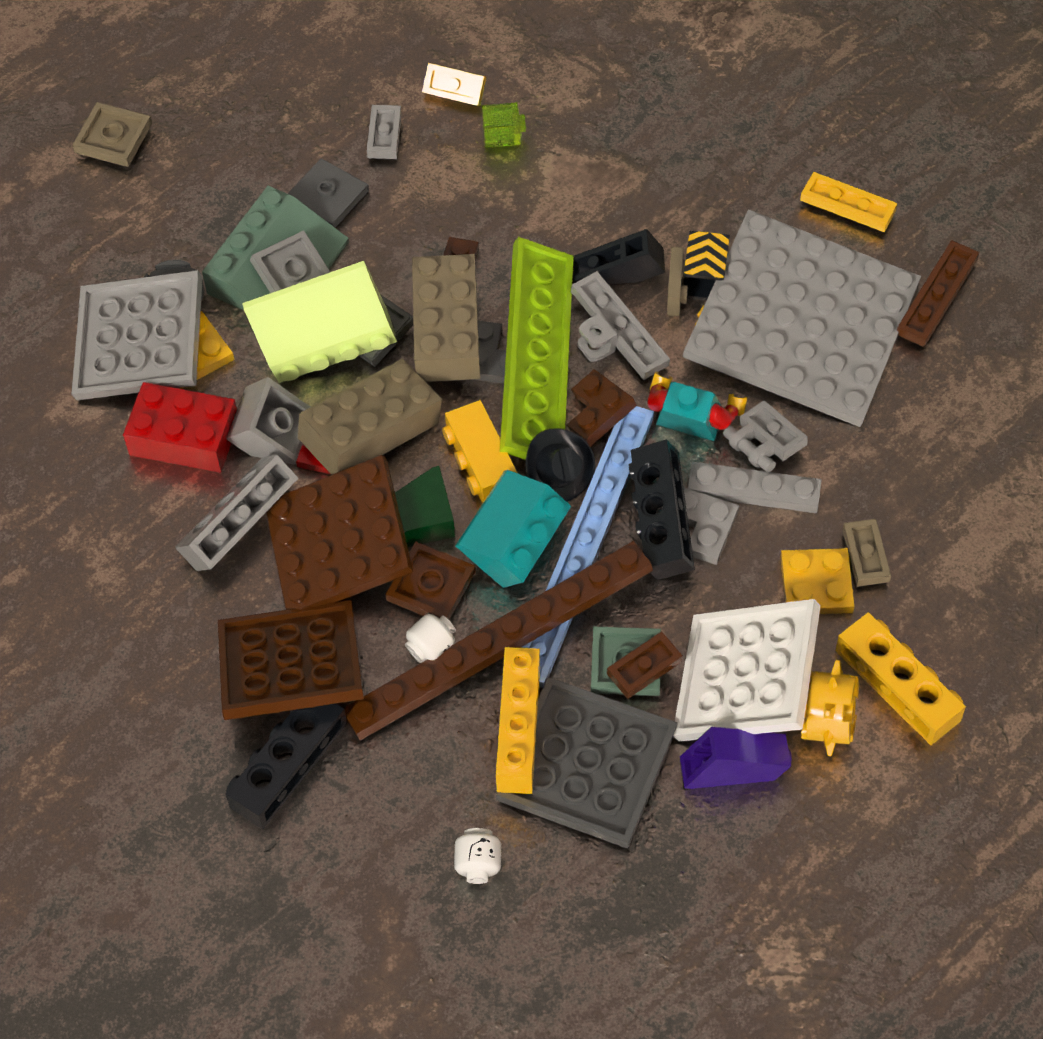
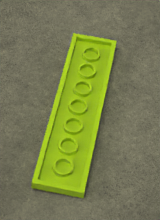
M518 237L513 243L500 452H507L508 455L525 460L528 447L537 434L553 428L565 430L574 256Z

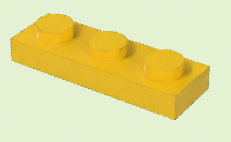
M816 172L812 173L801 193L800 201L882 232L886 231L898 204Z

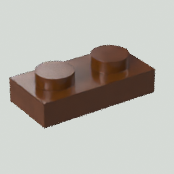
M661 631L607 668V675L626 698L629 699L682 663L683 655Z

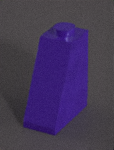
M721 727L709 728L680 756L685 789L775 781L791 767L792 759L786 734H752L740 729Z

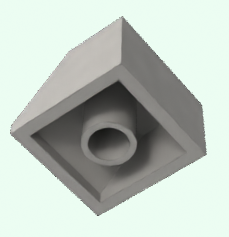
M266 377L245 387L226 440L250 456L262 458L277 454L285 463L296 464L303 444L298 439L299 413L310 408V406L269 377Z

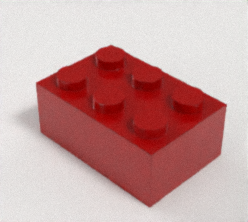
M143 382L123 433L130 456L221 473L232 444L226 438L237 411L236 402L232 398Z

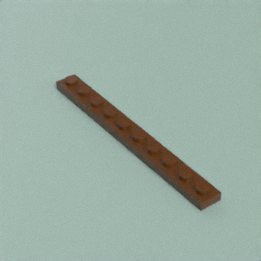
M635 541L630 542L453 644L437 659H427L365 695L364 699L356 700L344 707L348 723L361 741L502 659L505 647L521 648L652 572L651 562Z

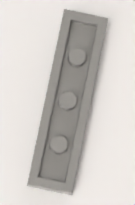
M692 461L688 489L730 502L817 513L822 479L773 472L767 473L766 471Z

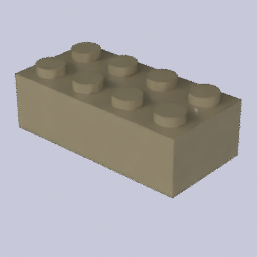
M475 254L412 257L414 362L416 373L425 382L481 379Z
M401 359L299 413L298 439L327 471L333 475L383 455L439 424L442 399L404 359Z

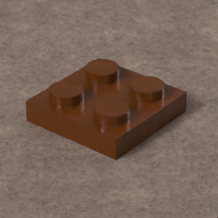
M415 542L409 552L413 572L393 580L386 593V601L422 616L432 614L440 618L443 615L450 620L476 573L475 565Z

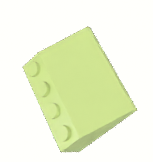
M364 261L242 303L266 361L278 383L295 380L304 374L326 369L330 365L355 359L359 355L373 350L384 349L388 345L397 342L389 312Z

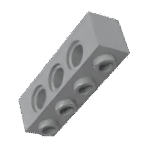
M277 454L262 457L175 548L196 571L211 570L297 481L298 477Z

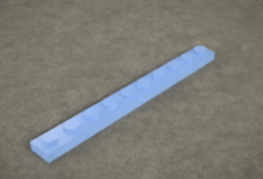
M636 406L614 425L546 591L596 562L630 478L629 463L632 462L631 450L643 446L654 419V411ZM573 617L522 646V648L540 649V688H544Z

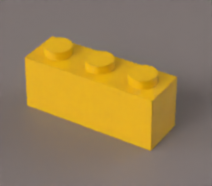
M481 400L446 412V426L442 427V431L447 444H453L457 451L454 452L458 467L461 471L466 469L469 475L467 483L472 495H478L483 504L505 470L515 473L517 471L508 453L500 452V437Z

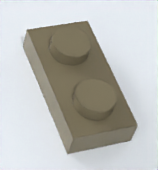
M671 247L667 315L680 316V304H687L688 285H682V279H688V277L684 276V247Z
M869 519L844 523L842 531L848 548L856 586L890 582L891 573L877 520Z

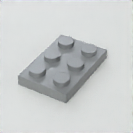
M304 230L253 254L250 258V262L270 293L330 273V270Z

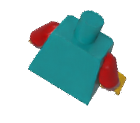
M659 372L654 373L649 388L650 393L647 404L652 411L660 412L656 422L658 426L715 442L718 430L728 428L738 416L745 413L747 397L738 398L735 397V394H729L727 405L723 408L716 394L672 382L673 378L671 376L667 378L659 375Z

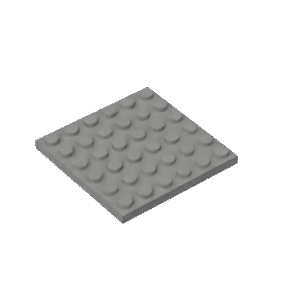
M748 209L727 255L724 280L715 281L682 357L861 427L898 336L897 327L908 311L921 276Z

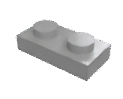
M372 105L366 150L367 158L397 159L402 116L401 106Z

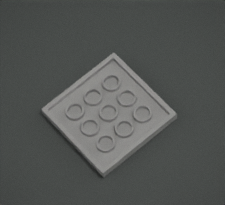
M196 270L81 286L71 395L76 400L139 393L143 382L173 388L196 386L202 295V275Z

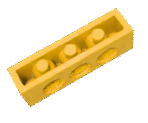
M868 612L838 635L835 651L931 746L961 722L966 708L961 697L954 690H948L939 681L937 674L932 668L924 666L917 660L911 648L903 642L900 643L890 633L888 626L882 620H876ZM879 650L883 652L885 655L878 656L873 654L871 651ZM895 674H905L909 679H900ZM919 698H930L933 703H924Z
M505 647L496 764L497 792L532 794L540 680V649Z

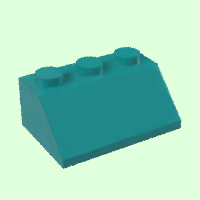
M505 470L455 547L502 588L523 583L571 508V505L549 485L513 471Z

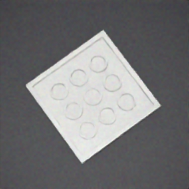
M815 599L693 615L675 722H678L673 737L679 742L698 740L711 727L740 729L752 734L802 730L821 605Z

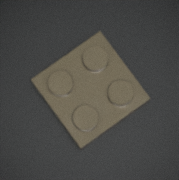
M96 102L72 145L74 153L129 167L152 125L151 116Z

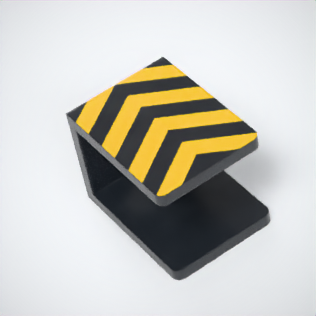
M699 231L689 232L684 276L688 277V279H684V285H688L687 299L707 301L715 281L724 280L730 235Z

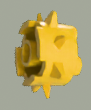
M840 660L835 661L831 673L811 671L805 719L801 732L802 739L824 742L828 756H832L836 743L850 744L853 741L857 720L855 710L856 698H859L858 676L843 674Z

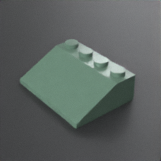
M267 186L202 271L206 292L210 296L244 310L242 303L270 294L250 262L253 254L304 230L329 269L348 244L349 238L294 196Z

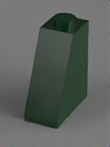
M440 466L432 467L395 492L408 547H412L415 542L426 544L455 537L454 519Z

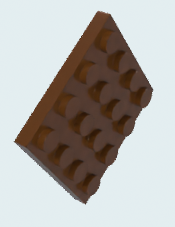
M383 455L285 493L266 512L286 610L294 608L304 609L338 602L413 572L388 462Z
M351 600L304 609L294 608L218 620L221 703L224 720L364 699Z

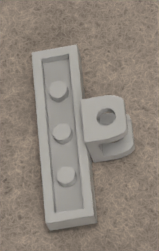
M598 271L572 284L571 293L591 316L580 325L579 333L582 336L578 339L577 344L589 361H599L614 353L617 347L643 380L669 366L670 358ZM588 345H590V347H592V348H598V347H599V349H597V350H591V349H589Z

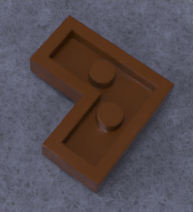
M593 369L571 389L575 398L587 407L573 418L567 426L571 432L582 437L591 447L634 409L637 404L632 396Z

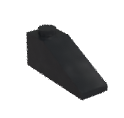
M644 229L574 255L572 284L596 271L608 284L638 283L665 273L664 248L648 229Z

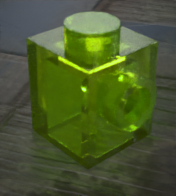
M518 103L482 105L485 148L521 145L520 132H526L525 115L519 114Z

